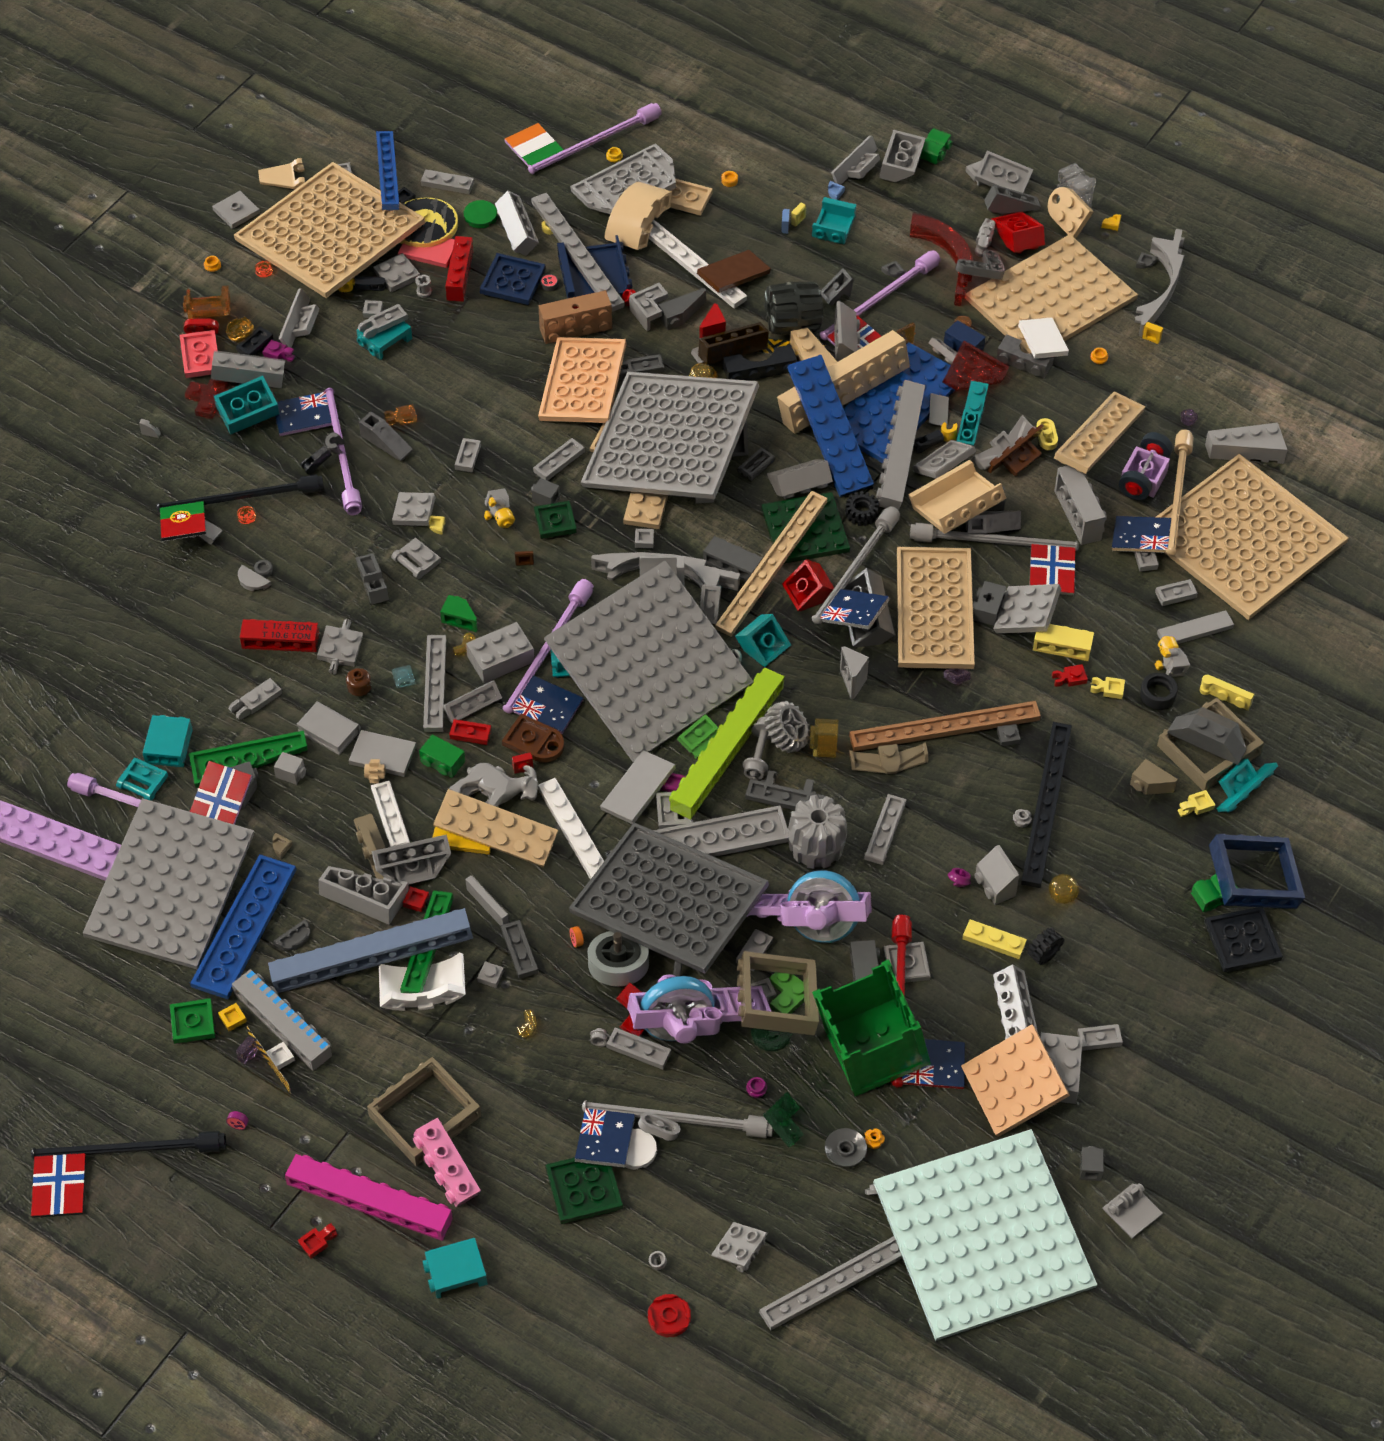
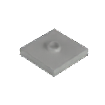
M241 191L212 206L213 211L232 229L260 214L259 208Z

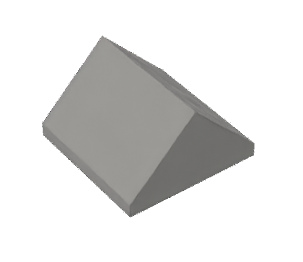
M844 646L841 647L840 671L851 699H854L867 680L869 657Z

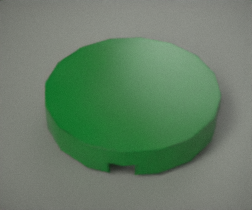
M476 200L469 203L464 209V220L471 227L486 228L489 227V224L496 222L497 208L489 201Z

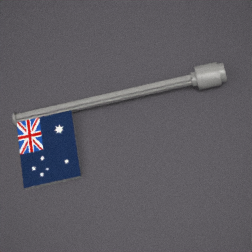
M895 507L885 508L875 522L877 529L818 612L812 616V621L815 624L827 622L870 629L890 600L889 596L844 590V588L882 534L890 533L899 521L900 513Z
M585 1100L582 1104L584 1117L575 1162L625 1167L635 1117H641L645 1112H650L675 1122L743 1129L746 1132V1136L760 1138L772 1137L774 1120H770L769 1117L749 1115L748 1119L737 1120L592 1103Z

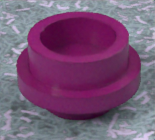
M754 1077L748 1081L746 1090L750 1096L759 1098L767 1092V1084L762 1078Z

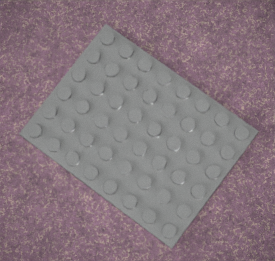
M142 798L85 926L83 937L198 970L252 841L254 830Z

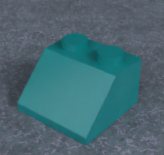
M773 614L760 615L735 635L744 652L762 666H767L791 646Z

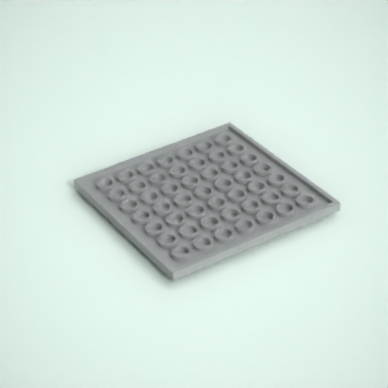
M627 372L611 409L609 420L606 421L582 478V486L715 499L758 391V381Z
M663 561L544 638L633 763L643 750L646 752L652 751L753 683L749 674L666 561Z

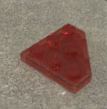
M963 341L942 382L956 391L969 389L971 381L987 383L989 385L1002 382L1009 366L970 343Z

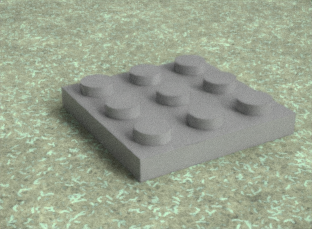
M1060 585L1008 586L993 628L995 633L1048 631L1061 592Z

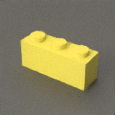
M1050 624L1048 631L1036 632L1033 651L1089 661L1094 632Z

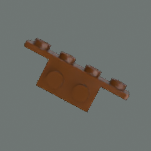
M1040 424L1038 427H1032L1028 431L1027 436H1021L1012 448L1009 446L1002 452V456L999 458L996 456L989 463L991 466L988 472L991 474L1003 464L1014 476H1017L1038 459L1042 453L1031 441L1040 435L1044 426Z

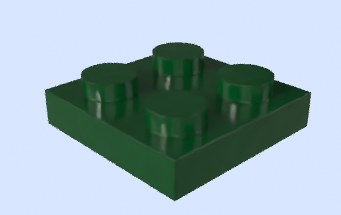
M570 501L534 506L541 539L577 533Z

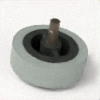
M608 931L598 935L588 947V968L591 975L603 984L610 986L633 984L639 981L648 971L649 950L647 947L623 937L620 932Z

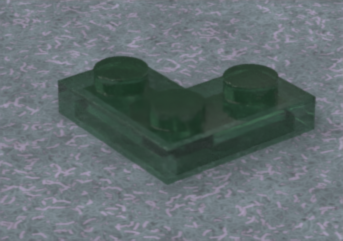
M786 1092L763 1116L789 1148L804 1134L791 1119L800 1107L791 1095Z

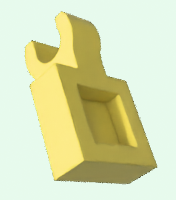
M1204 790L1189 795L1188 801L1180 803L1181 809H1178V813L1181 817L1187 816L1192 811H1195L1196 815L1213 810L1215 803L1208 792Z

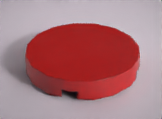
M664 1294L657 1297L648 1309V1323L651 1329L663 1337H675L682 1334L688 1328L691 1321V1310L688 1303L674 1294Z

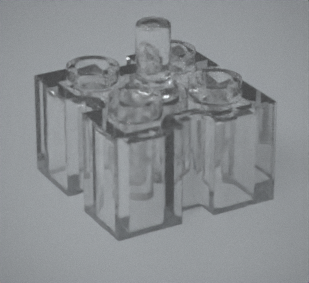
M1076 163L1060 169L1058 173V181L1060 183L1057 184L1056 189L1066 187L1074 190L1091 208L1096 179L1094 177L1090 178L1088 175L1085 176L1084 170Z

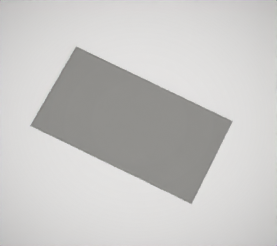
M930 394L929 423L941 426L944 422H948L949 397Z

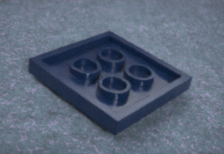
M497 253L480 287V294L529 305L546 270V265Z

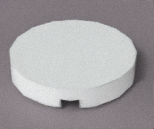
M641 1129L632 1130L625 1165L626 1168L635 1170L649 1166L657 1154L655 1139L650 1133H646Z

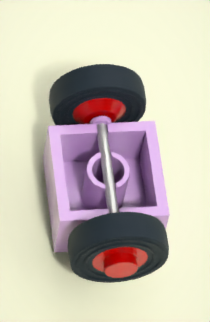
M1157 432L1147 433L1143 437L1140 447L1136 446L1122 471V477L1119 481V488L1127 497L1134 500H1143L1148 496L1154 498L1167 474L1169 457L1173 451V444L1166 436Z

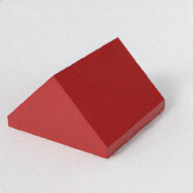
M713 304L699 326V338L726 331V320L718 304Z

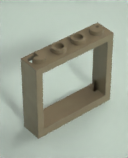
M1218 698L1209 703L1206 702L1202 706L1239 724L1247 749L1241 761L1243 759L1251 761L1262 753L1264 742ZM1164 729L1163 733L1159 735L1157 746L1203 791L1217 784L1237 765L1225 760L1204 774L1172 743L1178 738L1168 734L1169 729Z
M743 951L742 958L738 959L737 971H740L737 978V986L740 987L737 1000L741 1002L738 1010V1016H741V1027L815 1035L819 1024L818 1009L812 994L813 991L817 990L815 960ZM750 969L803 975L805 1016L752 1009Z
M433 1057L425 1063H420L417 1069L412 1073L404 1075L400 1082L388 1087L384 1094L379 1098H374L373 1102L367 1106L369 1117L415 1166L424 1161L425 1154L421 1148L418 1149L417 1146L412 1149L381 1114L430 1076L434 1075L465 1108L443 1125L450 1139L481 1117L480 1106Z

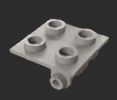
M1140 1183L1131 1184L1102 1208L1131 1238H1134L1163 1214L1143 1194L1145 1189Z
M733 1222L711 1256L736 1264V1269L743 1273L749 1269L751 1260H755V1255H758L761 1247L765 1245L767 1232Z

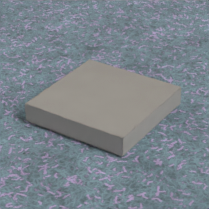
M924 942L908 943L905 956V983L930 980L931 976ZM897 945L884 946L885 960L889 959L896 978Z

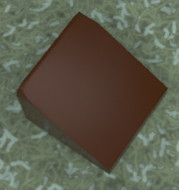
M533 551L515 552V564L534 565Z

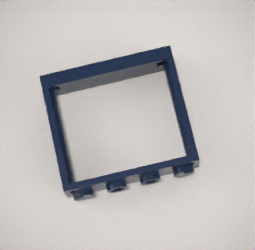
M1216 834L1209 844L1224 906H1263L1297 909L1305 899L1289 838ZM1226 849L1278 852L1289 891L1236 888Z

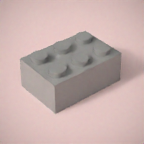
M517 622L466 643L467 657L483 683L529 665L534 661V648Z
M1041 1032L1040 1038L1070 1094L1069 1097L1060 1102L1076 1104L1079 1092L1083 1037Z

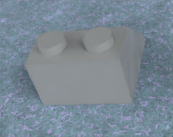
M997 845L977 864L975 873L977 883L983 886L987 898L991 899L995 905L1016 896L1019 880L1018 872L1000 845Z

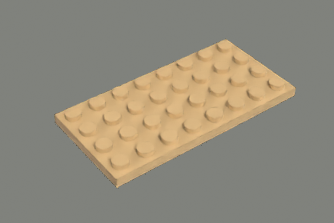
M897 547L898 667L974 669L971 548Z

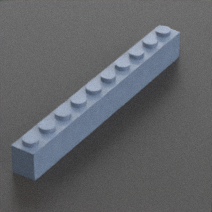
M463 908L442 915H435L424 920L414 921L406 925L396 926L381 932L378 931L363 937H356L345 942L335 943L331 946L317 948L313 951L299 953L284 959H277L269 962L268 965L273 986L280 993L473 939L466 910Z

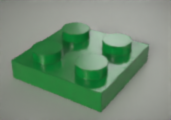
M211 998L170 1004L174 1044L215 1038Z

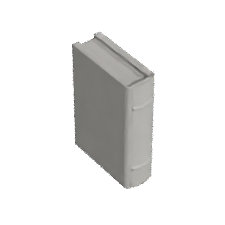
M318 701L297 723L298 731L304 730L306 737L338 755L343 752L360 732L359 724Z

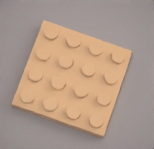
M1032 1024L961 1065L997 1137L1070 1096L1037 1030Z

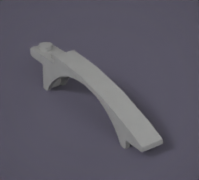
M1180 229L1175 230L1173 241L1155 237L1152 239L1150 253L1157 256L1165 266L1170 277V285L1158 299L1137 307L1136 313L1142 314L1135 317V323H1141L1140 337L1143 336L1146 323L1154 324L1163 312L1176 288L1184 255H1181L1182 249H1179V247L1183 248L1185 237H1181L1182 230Z
M645 552L608 553L592 555L591 566L592 570L608 573V580H614L626 572L639 569V558L641 556L681 555ZM684 556V575L695 581L701 589L702 585L706 584L738 591L740 573L706 566V560Z

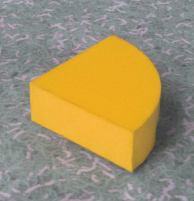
M1116 214L1113 217L1104 219L1101 228L1118 231L1121 215Z

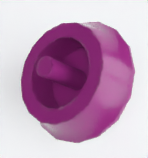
M953 868L948 873V878L954 882L953 885L955 887H965L971 883V875L964 869Z

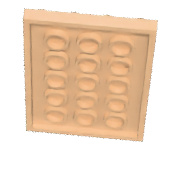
M557 337L538 415L539 421L606 423L609 420L626 349V339Z

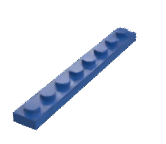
M376 131L382 210H399L393 131Z

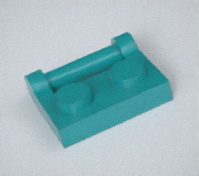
M134 757L117 780L116 787L122 790L127 789L144 797V799L153 801L156 792L167 779L168 772ZM131 778L149 786V789L141 788L128 782V780Z

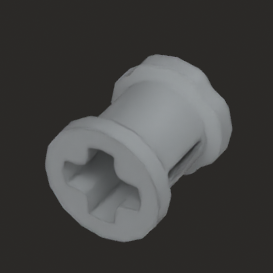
M427 275L417 276L415 279L418 286L416 289L417 295L422 298L429 297L432 293V289L429 286L431 283L430 277Z

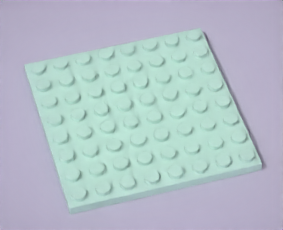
M1032 1129L877 1178L873 1181L935 1341L1096 1288L1097 1286Z

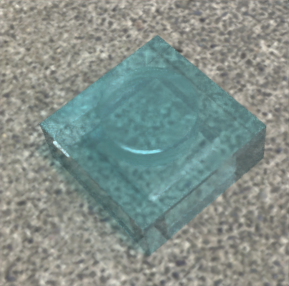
M410 665L392 669L396 688L415 684Z

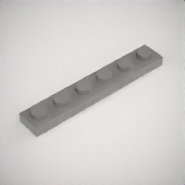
M427 635L424 732H443L446 635Z

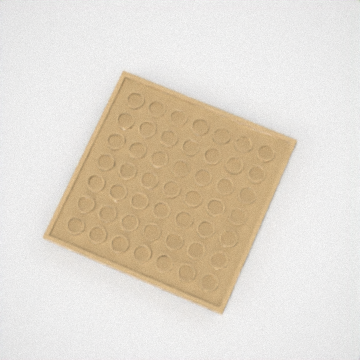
M332 162L235 233L234 238L245 247L327 298L426 222L423 216L400 202L399 210H382L380 190Z
M1238 454L1181 498L1176 542L1177 553L1169 557L1237 612L1250 620L1348 542V537L1242 455ZM1173 504L1156 517L1171 518Z

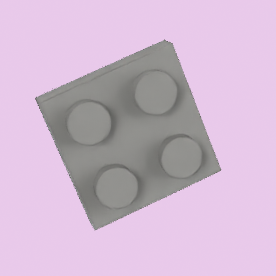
M403 253L373 267L374 273L378 277L385 278V286L390 292L415 282L416 277L420 275Z
M399 492L392 518L393 525L429 526L435 494Z

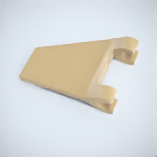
M297 158L290 164L258 170L260 184L290 189L298 188L305 183L304 177L295 179L294 172L304 171L302 158Z

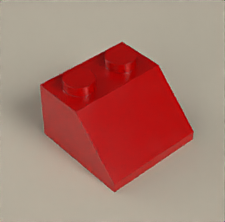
M807 559L782 583L798 611L824 603L834 589L822 566Z

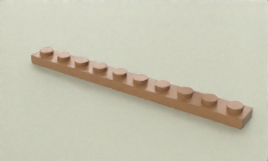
M1036 701L851 731L849 737L853 751L878 748V746L902 744L992 729L998 726L1040 721L1041 715Z

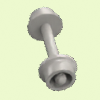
M765 717L758 718L752 726L753 734L759 737L754 758H747L743 761L744 775L753 780L762 779L768 771L767 763L761 760L766 739H771L768 736V731L765 730L767 727L764 723Z

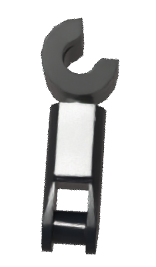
M335 432L330 433L325 440L327 447L322 446L312 456L302 461L301 467L305 469L308 475L314 473L322 463L332 456L331 452L334 454L342 453L337 445H343L346 442L339 434Z

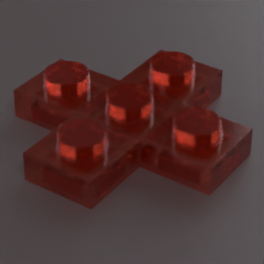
M210 379L208 385L191 381L185 392V399L199 402L195 409L196 416L213 419L217 410L214 396L229 390L227 388L230 382Z

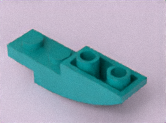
M971 381L957 442L975 445L989 384Z

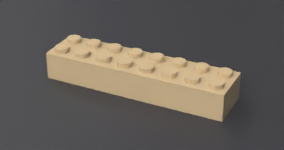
M892 330L827 368L842 406L910 367L906 341ZM795 387L777 397L782 422L788 429L795 434L810 425Z

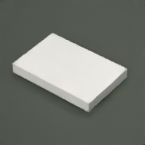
M1053 318L1019 321L1018 326L1035 359L1068 356L1069 350Z

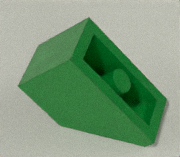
M448 595L440 611L441 622L477 632V618L467 600L459 596Z

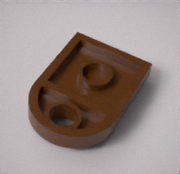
M520 714L503 738L502 746L520 754L531 752L533 760L545 763L554 761L561 756L564 750V739L562 734L555 728ZM550 746L558 747L555 751H551L548 748Z

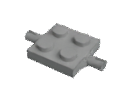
M344 619L342 628L326 625L317 659L331 664L330 674L332 672L336 674L339 665L355 666L363 632L350 630L352 622L349 619L348 622L347 619Z

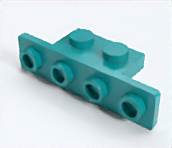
M1248 759L1240 761L1238 765L1218 781L1228 796L1216 808L1218 812H1231L1236 809L1237 804L1248 798L1252 790L1261 786V782L1265 778L1273 775L1278 764L1266 763L1258 771H1255Z

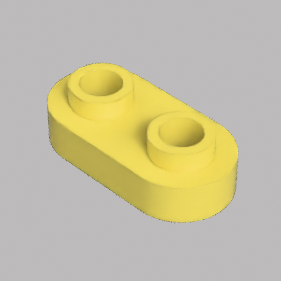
M1047 418L1040 419L1036 427L1042 424L1044 426L1043 429H1046L1042 430L1040 435H1038L1040 446L1045 450H1053L1058 445V436L1054 422Z

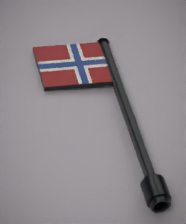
M220 1131L199 1132L197 1137L191 1139L41 1149L34 1147L31 1150V1157L34 1160L31 1217L83 1214L86 1155L184 1148L199 1149L200 1153L221 1152V1150L226 1149V1134L220 1133Z

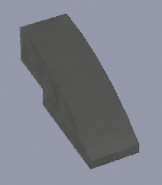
M374 554L356 557L357 566L371 605L389 600L387 587Z

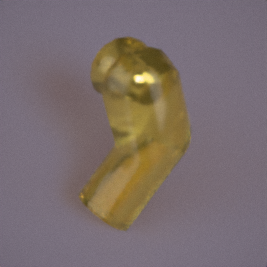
M465 633L462 644L453 647L455 656L467 652L466 643L475 640V636L472 633Z
M531 1009L524 1012L526 1023L517 1029L518 1034L524 1038L529 1037L537 1028L534 1011Z

